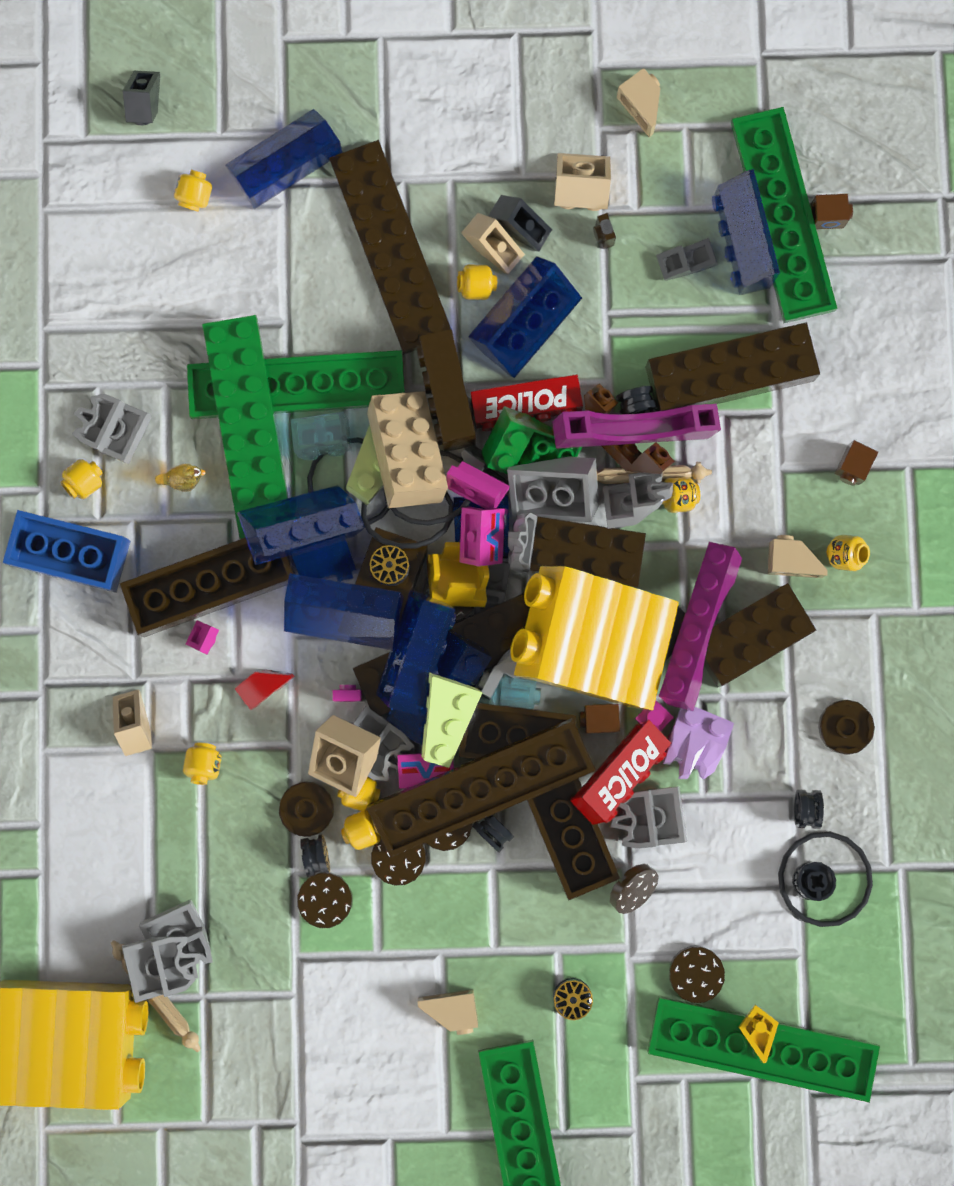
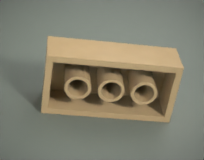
M425 391L372 396L367 415L388 508L442 503L448 485Z

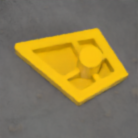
M754 1005L739 1025V1029L761 1061L766 1063L779 1022L757 1005Z

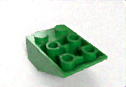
M504 406L481 453L487 468L508 474L507 469L512 466L564 457H577L582 447L556 448L552 427L528 414Z

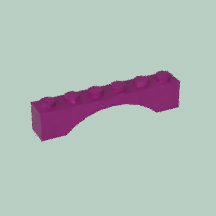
M717 404L690 405L666 411L623 415L602 414L592 411L562 412L552 421L556 448L709 439L721 431Z
M713 542L708 543L659 693V697L667 705L694 711L702 686L704 661L712 628L727 593L735 583L742 557L733 546Z

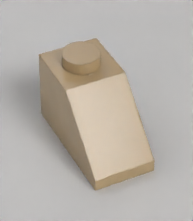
M643 68L618 87L617 99L647 136L650 137L653 135L656 126L660 84L652 73L649 74Z
M477 213L462 231V235L473 248L505 274H509L525 255L499 222L489 216Z
M778 535L777 539L769 542L767 575L823 578L827 576L828 570L802 541L794 540V536Z
M140 690L114 696V735L124 755L128 756L152 749L151 729Z
M474 989L418 998V1007L450 1032L456 1031L457 1035L472 1033L473 1028H478Z

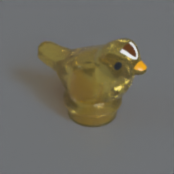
M185 463L175 466L167 473L157 475L155 481L158 485H169L176 490L188 492L196 487L200 478L205 475V471L197 466Z

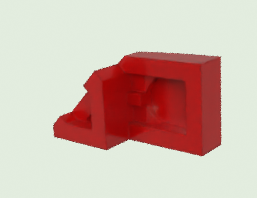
M267 669L256 671L239 684L235 690L248 708L253 710L295 676L292 673L284 674Z

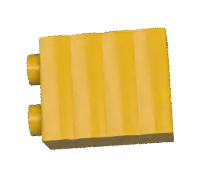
M540 566L539 574L536 573L529 579L525 589V604L530 607L525 629H520L516 633L511 645V658L516 662L514 675L623 706L653 710L679 602L565 566Z
M30 980L0 981V1106L119 1110L131 1098V1093H141L143 1089L145 1060L144 1058H133L134 1035H144L148 1023L147 1000L135 1003L131 984Z

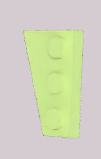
M370 424L346 486L347 491L366 505L383 488Z
M429 673L430 690L426 703L428 711L427 721L424 724L421 756L425 761L449 768L482 692L478 688Z

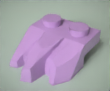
M697 707L694 708V711L680 708L674 726L668 736L671 745L665 751L667 755L663 759V764L670 765L677 761L679 763V779H688L694 768L698 770L699 776L705 779L715 772L726 749L734 723Z

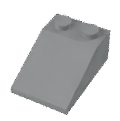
M564 457L512 466L507 469L512 517H517V514L531 512L538 517L564 521L592 522L599 507L596 458Z

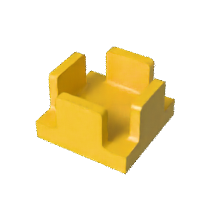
M445 542L442 554H428L426 562L431 606L485 607L487 602L486 586L489 580L488 565L475 566L460 563V542Z

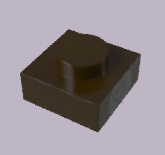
M608 213L597 216L596 226H593L597 242L601 241L604 249L614 246L616 236Z

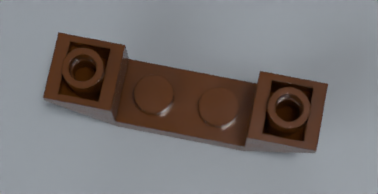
M600 383L584 395L585 411L609 414L618 404L611 392ZM657 442L643 453L638 450L636 444L602 446L625 471L661 474L675 462L670 457L668 451Z

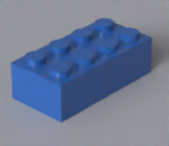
M17 510L3 563L15 568L117 593L131 541L124 536Z

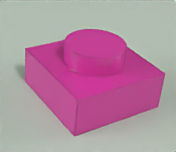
M197 620L186 641V645L208 655L216 641L219 630Z
M339 685V690H333V701L362 702V690H356V685Z
M655 700L654 709H643L635 717V720L638 723L650 720L661 732L674 717Z

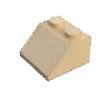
M558 153L554 206H560L563 209L587 208L590 211L608 209L611 183L610 157Z
M332 715L315 732L308 774L356 798L377 759L381 737Z

